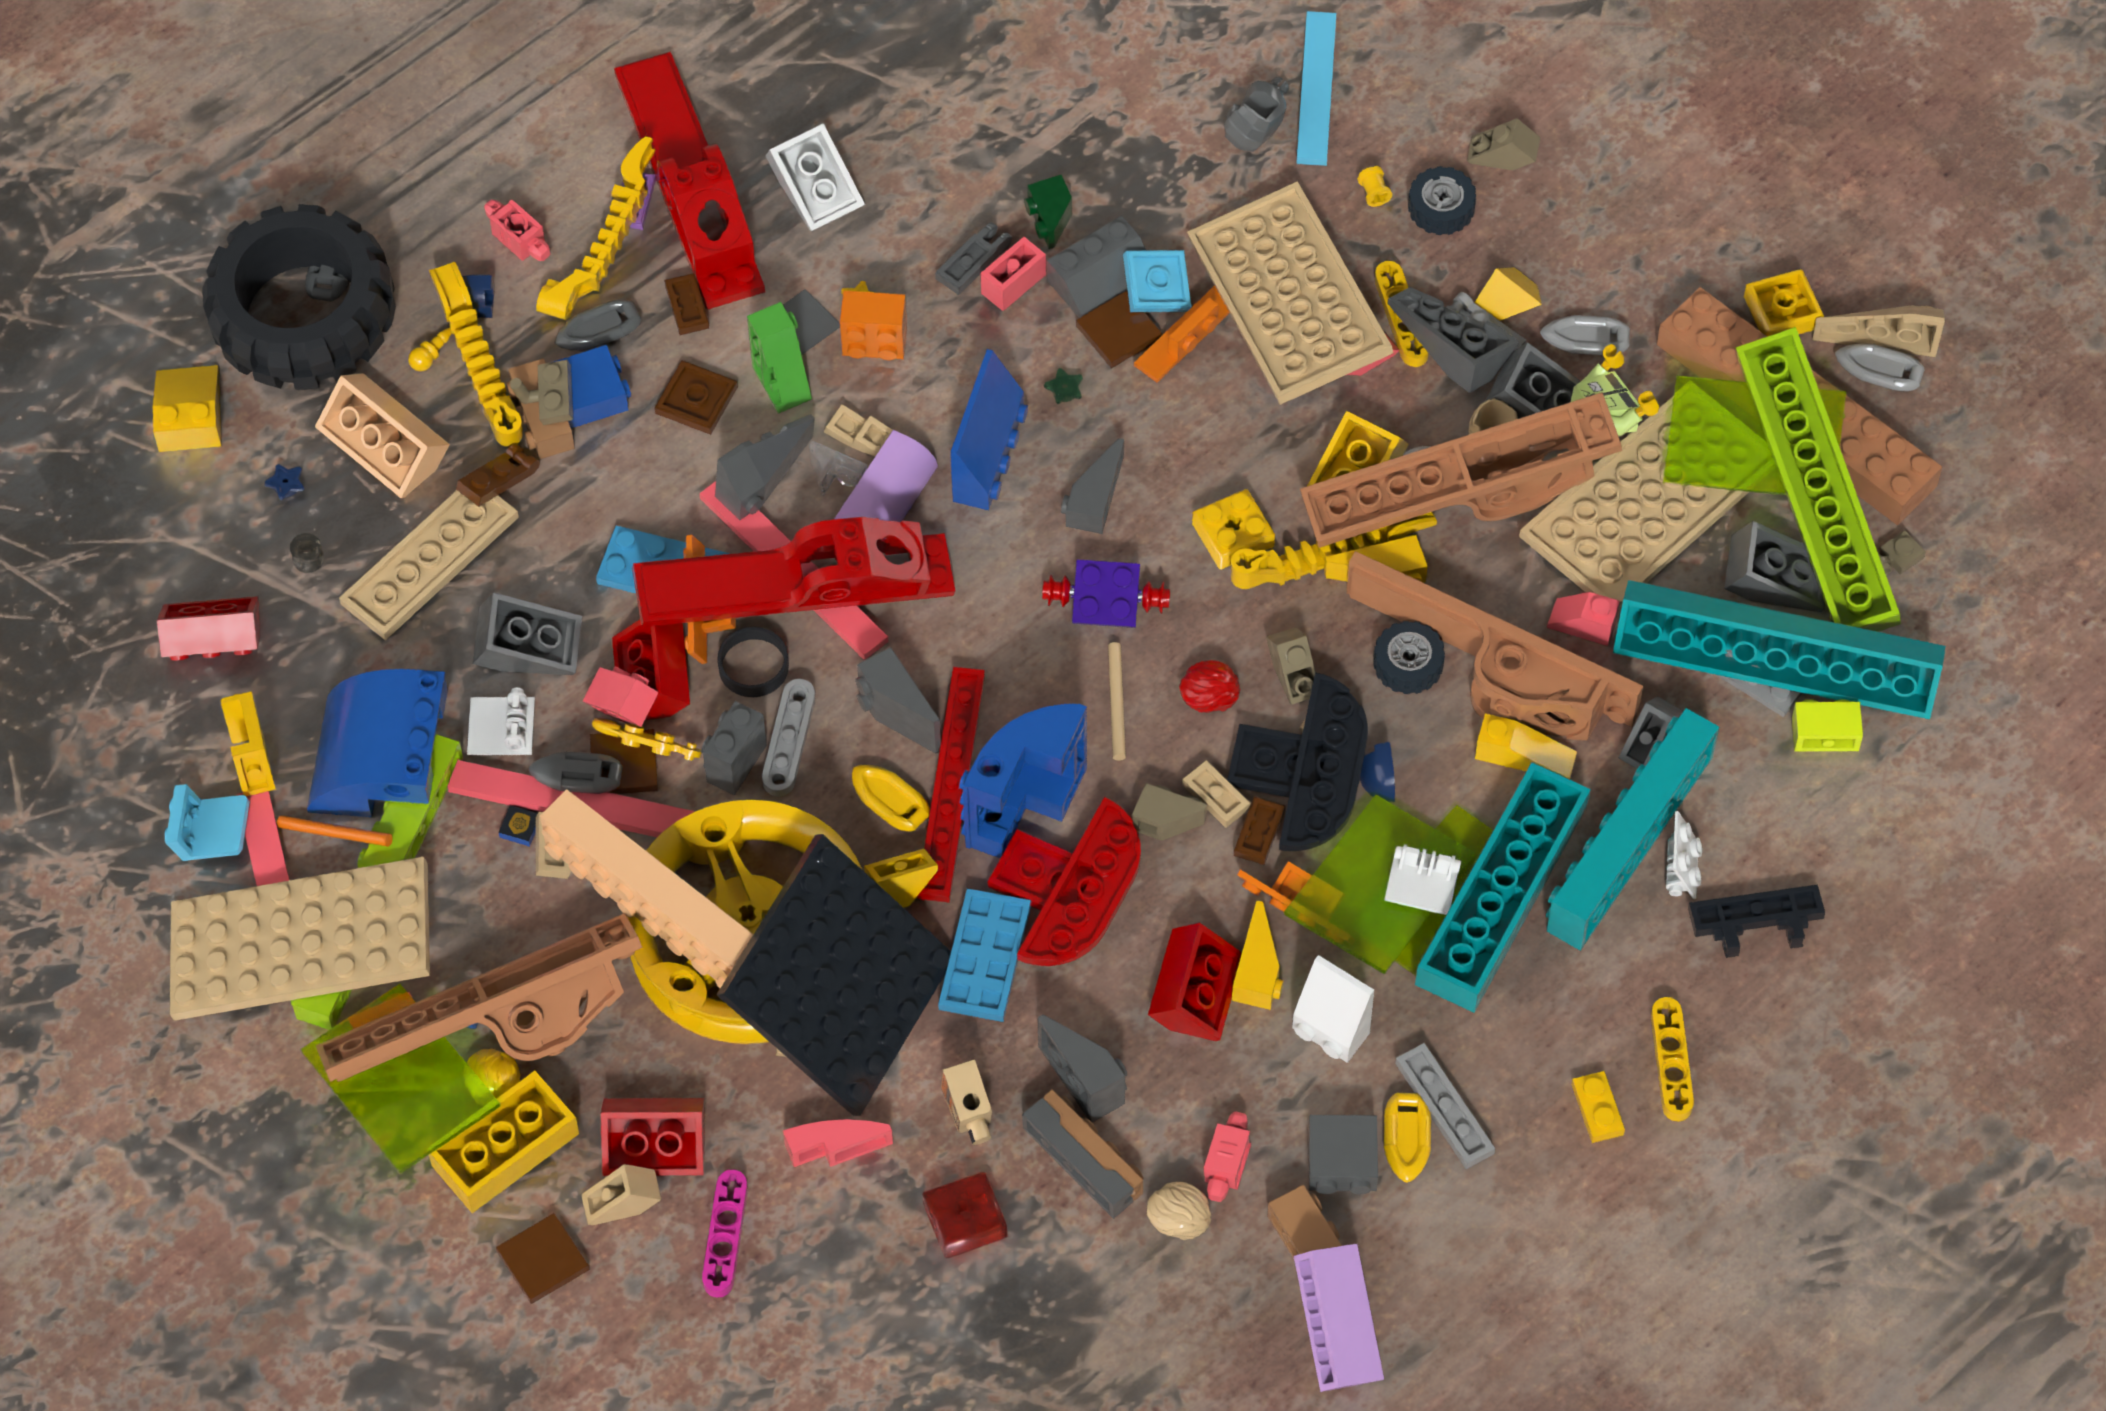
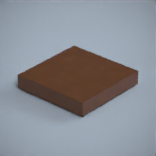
M1127 291L1076 320V327L1111 368L1154 344L1162 336V332L1145 312H1130Z
M681 360L654 408L655 414L711 435L736 392L738 382Z
M654 729L644 730V733L655 735ZM603 733L590 734L591 753L614 757L623 766L619 787L609 791V793L624 794L658 791L656 753L651 751V746L640 744V747H631L622 744L621 737L617 738ZM602 768L601 777L608 778L609 770Z
M555 1213L496 1247L498 1255L530 1304L535 1303L590 1270L588 1263Z

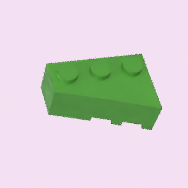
M779 302L748 315L747 322L752 368L778 414L812 400L799 347L800 343L795 330L798 328V324L794 314L791 311L786 312L782 303Z

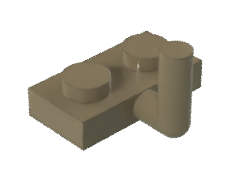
M568 360L537 365L538 389L528 391L519 378H514L510 381V387L521 403L539 402V420L543 425L573 420L571 364Z

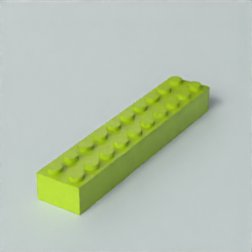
M1794 327L1736 347L1740 368L1831 621L1876 632L1900 625V612L1797 328Z

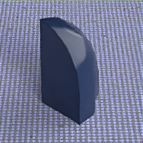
M492 275L462 276L469 292L473 309L476 310L477 318H492L495 295Z
M1390 742L1374 745L1375 751L1367 755L1365 754L1360 781L1362 787L1370 796L1385 802H1395V779Z

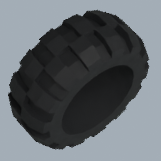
M299 204L298 211L284 212L282 206L262 211L261 220L251 225L245 220L228 234L227 241L229 246L227 248L218 246L207 267L206 273L208 278L202 287L203 308L215 344L221 347L224 358L239 372L246 375L252 372L255 381L281 389L283 383L288 382L293 383L294 388L299 391L319 388L318 381L331 377L337 383L341 375H351L356 372L355 363L361 358L369 362L385 341L382 332H388L392 326L396 308L393 297L395 287L385 253L372 234L365 230L362 231L360 223L336 210L332 216H327L325 209L321 206ZM321 265H325L335 269L336 273L343 275L351 282L349 291L338 308L322 320L307 326L297 328L274 327L258 321L248 313L250 304L260 288L273 277L288 270L310 266L320 268Z

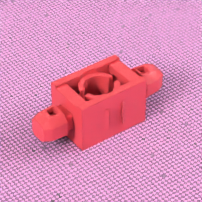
M492 199L485 204L484 209L487 217L490 219L492 235L519 259L524 261L527 257L532 256L538 261H544L550 256V248L545 242L543 226L515 201L510 200L507 205H503L499 201Z
M1233 1112L1229 1116L1226 1125L1217 1123L1204 1165L1205 1182L1208 1183V1199L1212 1201L1222 1202L1229 1188L1238 1190L1251 1148V1143H1249L1250 1131L1247 1130L1248 1120L1247 1115L1244 1113Z

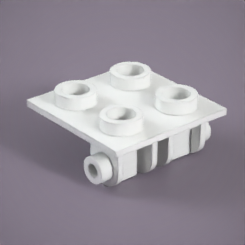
M521 688L511 689V693L507 697H471L467 755H532L535 697H527Z
M1675 811V830L1671 834V838L1668 839L1666 889L1669 890L1671 896H1681L1683 891H1688L1691 897L1696 899L1697 886L1701 885L1698 857L1702 856V844L1700 839L1696 838L1693 834L1690 824L1685 822L1679 811Z
M1404 844L1403 847L1396 846L1385 901L1447 915L1451 908L1461 861L1456 860L1454 855L1452 857L1441 854L1435 856L1436 851H1433L1432 855L1427 854V849L1424 848L1422 852H1419L1420 849L1407 847V844Z

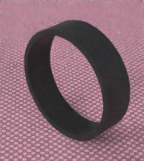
M747 627L737 630L723 641L718 651L717 660L720 678L729 690L740 696L754 698L768 695L778 689L787 677L789 670L787 648L782 639L770 630L760 627ZM763 640L779 649L784 657V662L779 673L771 680L758 685H745L734 681L726 674L722 667L724 657L733 646L740 642Z

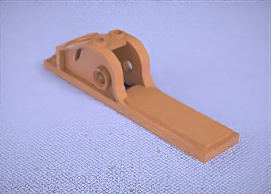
M1601 392L1301 488L1300 491L1318 547L1320 548L1453 505H1467L1471 507L1474 516L1482 521L1502 520L1537 509L1552 501L1557 495L1595 477L1592 460L1621 452L1622 445L1604 395ZM1563 449L1569 450L1567 452L1557 454L1558 457L1543 461L1544 457L1552 451H1561Z
M1356 551L1351 557L1347 583V594H1350V598L1401 622L1409 621L1415 623L1416 621L1421 622L1424 626L1428 625L1432 631L1439 634L1441 641L1476 657L1470 699L1473 709L1482 719H1484L1486 713L1518 721L1543 735L1567 736V739L1586 741L1589 739L1602 714L1607 715L1612 721L1619 724L1624 723L1632 727L1638 717L1643 685ZM1546 713H1553L1554 715L1559 717L1564 723H1560L1554 720Z
M624 913L316 1045V1048L330 1082L335 1079L340 1082L475 1023L489 1027L495 1033L502 1049L515 1059L531 1061L547 1055L555 1056L562 1053L566 1047L573 1045L588 1029L586 1026L606 1006L610 1007L624 993L612 960L626 959L632 956L636 950L642 948V945ZM587 999L584 1011L579 1015V1008Z

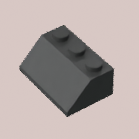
M1121 215L1048 259L1047 281L1074 313L1081 318L1121 293L1128 292L1123 254L1125 251L1146 250L1137 232Z

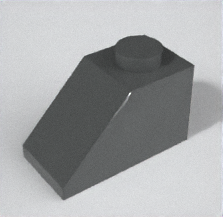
M1658 696L1646 702L1618 758L1637 769L1641 764L1646 766L1651 759L1649 754L1657 740L1663 742L1667 736L1665 731L1674 716L1679 718L1683 710Z

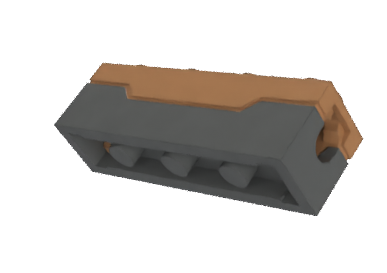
M1052 1089L1044 1098H1041L1022 1114L1023 1129L1113 1219L1143 1194L1144 1177L1140 1170L1133 1164L1128 1165L1120 1157L1121 1154L1117 1147L1110 1141L1105 1142L1098 1135L1094 1124L1087 1118L1082 1119L1075 1112V1107L1067 1097L1063 1095L1060 1097Z

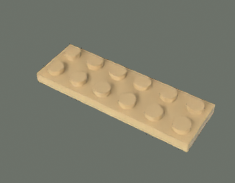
M456 490L340 596V604L386 641L519 518L518 511L499 496L478 507Z

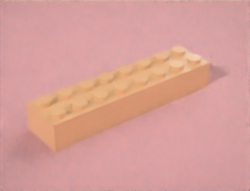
M566 789L540 815L541 832L544 836V847L547 853L555 860L561 858L569 865V869L575 876L580 879L586 878L602 897L612 898L626 916L630 918L635 916L642 922V926L650 935L654 937L659 935L666 941L667 946L673 953L678 956L683 954L691 960L692 966L700 974L710 975L716 980L717 986L721 988L753 934Z

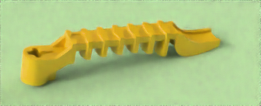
M646 136L642 138L623 160L621 174L625 187L616 184L613 187L612 198L614 200H612L610 205V213L612 215H607L605 221L607 229L601 228L599 231L598 241L600 243L593 242L591 245L590 254L592 257L585 255L582 268L585 271L575 268L574 273L561 282L548 279L546 285L542 287L536 304L537 312L568 320L578 298L592 291L599 292L602 278L607 277V269L610 263L614 264L617 250H621L624 237H628L632 222H636L637 213L644 206V199L648 193L644 187L643 173L655 152V149H652L651 146L652 138Z
M456 262L429 270L446 320L450 324L451 333L455 336L456 346L461 351L462 361L466 363L467 373L472 378L473 388L478 393L479 403L483 406L485 418L489 421L497 442L507 447L514 443L518 444L523 436L521 416L517 412L510 396H506L504 382H500L499 369H495L494 357L489 354V345L487 341H484L482 327L478 326L476 310L473 309L469 292ZM503 417L511 429L507 430L506 426H504Z
M1429 512L1320 548L1317 541L1316 544L1311 546L1306 541L1300 542L1299 550L1294 551L1290 546L1284 547V555L1278 556L1274 550L1254 551L1247 548L1240 549L1231 558V581L1240 589H1250L1266 582L1279 583L1281 586L1285 584V581L1291 579L1299 580L1303 575L1309 573L1314 575L1316 571L1324 569L1326 556L1404 538L1416 531L1437 525V520L1434 514Z

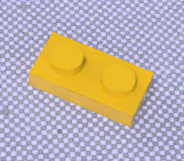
M1601 1071L1573 1078L1571 1085L1591 1142L1595 1143L1623 1136L1625 1128L1605 1072Z

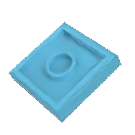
M1184 250L1125 251L1123 259L1130 312H1187L1191 308Z

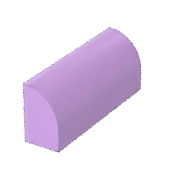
M893 430L834 519L870 517L879 518V520L901 522L938 467L936 459L922 444Z
M1357 1244L1313 1250L1295 1255L1294 1261L1320 1392L1384 1380Z

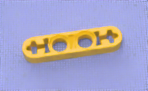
M1384 261L1376 267L1374 280L1400 356L1408 366H1422L1427 362L1429 353L1411 331H1403L1398 327L1402 320L1388 305V298L1409 288L1406 278L1399 264L1393 261ZM1385 273H1389L1390 277H1393L1392 287H1390L1387 276H1384ZM1414 340L1416 350L1420 351L1418 355H1415L1414 351H1410V341Z
M1663 997L1655 1001L1651 1012L1661 1103L1665 1116L1672 1121L1680 1122L1686 1120L1691 1115L1694 1105L1684 1020L1679 1002L1671 997ZM1662 1009H1668L1669 1014H1672L1670 1027L1665 1028V1016L1661 1014ZM1672 1037L1679 1042L1680 1046L1676 1050L1669 1051L1662 1046L1661 1041L1664 1038ZM1675 1067L1680 1069L1684 1076L1678 1081H1672L1666 1077L1665 1071L1668 1068ZM1680 1090L1679 1099L1680 1103L1683 1104L1682 1110H1677L1676 1106L1673 1105L1674 1091Z

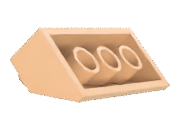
M364 373L340 376L315 425L320 432L400 498H405L437 470L450 445Z

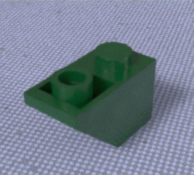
M1062 174L1027 185V198H1024V205L1028 215H1034L1036 220L1034 225L1038 238L1045 240L1048 249L1055 248L1072 217V196Z

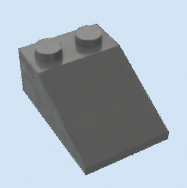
M1526 343L1513 351L1506 360L1486 400L1495 398L1496 400L1504 401L1517 412V417L1520 419L1570 403L1573 388L1581 381L1535 347Z
M1752 521L1731 535L1725 590L1750 601L1815 612H1823L1825 610V602L1804 543L1755 521Z
M493 592L479 607L473 664L502 672L574 675L577 667L582 616Z
M890 647L857 664L858 678L855 679V682L859 689L857 700L861 708L865 712L869 710L876 721L933 753L940 752V720L892 648Z
M1045 1015L1039 1016L1037 1018L1038 1047L1086 1117L1093 1123L1124 1105L1125 1090H1127L1125 1083L1127 1071L1119 1058L1113 1059L1107 1049Z

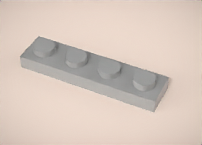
M1425 1043L1396 1058V1066L1414 1093H1418L1431 1113V1118L1465 1169L1495 1154V1147Z

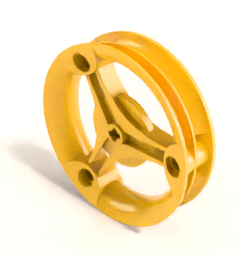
M736 800L719 803L695 811L664 830L646 849L649 854L674 873L688 861L703 865L709 864L716 887L710 891L706 898L753 935L783 886L770 878L752 875L747 870L738 855L745 840L780 843L804 854L814 836L824 834L862 869L849 845L825 822L801 809L763 800ZM730 858L737 876L725 880L718 863ZM626 916L642 945V948L636 950L631 956L635 974L649 999L662 1013L683 1028L713 1040L740 1044L769 1042L725 1002L708 997L707 992L716 983L715 979L708 974L701 977L692 966L691 960H688L684 965L663 962L655 937L644 929L642 922L635 916L631 918ZM683 988H689V989H690L689 991H684V992H683V991H679V990H681V989H683Z

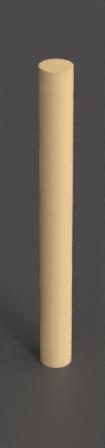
M1112 642L1108 645L1113 759L1120 761L1126 758L1121 644Z

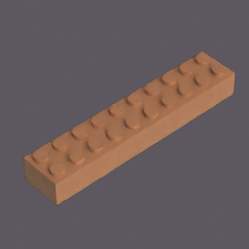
M1699 287L1660 324L1657 346L1759 421L1737 359L1736 347L1767 336ZM1812 370L1857 496L1898 526L1937 487L1942 466Z

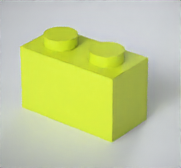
M1845 699L1834 702H1818L1816 700L1795 702L1792 714L1794 752L1859 751L1863 738L1860 702H1850Z

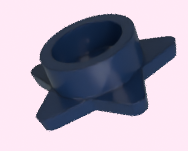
M277 464L275 466V475L267 479L264 485L275 489L279 499L283 500L285 497L293 496L297 491H304L305 488L299 481L303 470L301 467L287 469Z

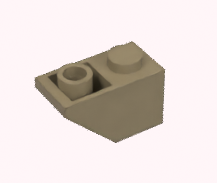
M1516 118L1472 136L1467 161L1470 164L1514 171L1536 162L1540 136Z
M1296 627L1266 636L1273 667L1289 703L1292 705L1310 699L1315 668L1307 636Z
M1146 783L1132 813L1133 825L1138 833L1163 841L1204 825L1207 804L1202 803L1201 800L1194 796H1182L1173 793L1165 786H1153Z

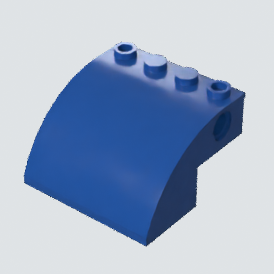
M416 669L377 670L352 676L340 682L330 691L327 696L307 806L308 813L372 818L375 800L429 804L434 776L431 767L438 718L443 719L448 692L445 672Z
M1060 704L1025 713L1007 723L985 744L971 770L964 771L959 784V789L963 790L960 804L964 805L961 813V820H964L961 835L965 836L966 848H973L1001 858L1026 809L1061 822L1063 821L1087 770V706L1082 704ZM992 817L999 819L997 822L986 821Z

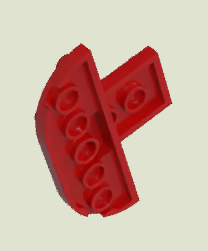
M1106 797L1103 798L1073 853L1018 829L1013 835L988 880V887L1007 896L1031 900V906L1041 910L1017 953L1018 961L1038 966H1055L1069 963L1090 952L1105 935L1137 876L1141 860V843L1133 821L1125 810Z

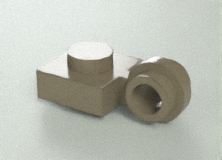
M1904 530L1881 546L1879 557L1885 574L1888 576L1892 568L1899 574H1902L1924 559L1926 552Z

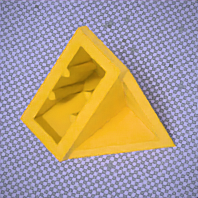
M1515 267L1495 269L1474 302L1499 321L1542 305L1537 284Z

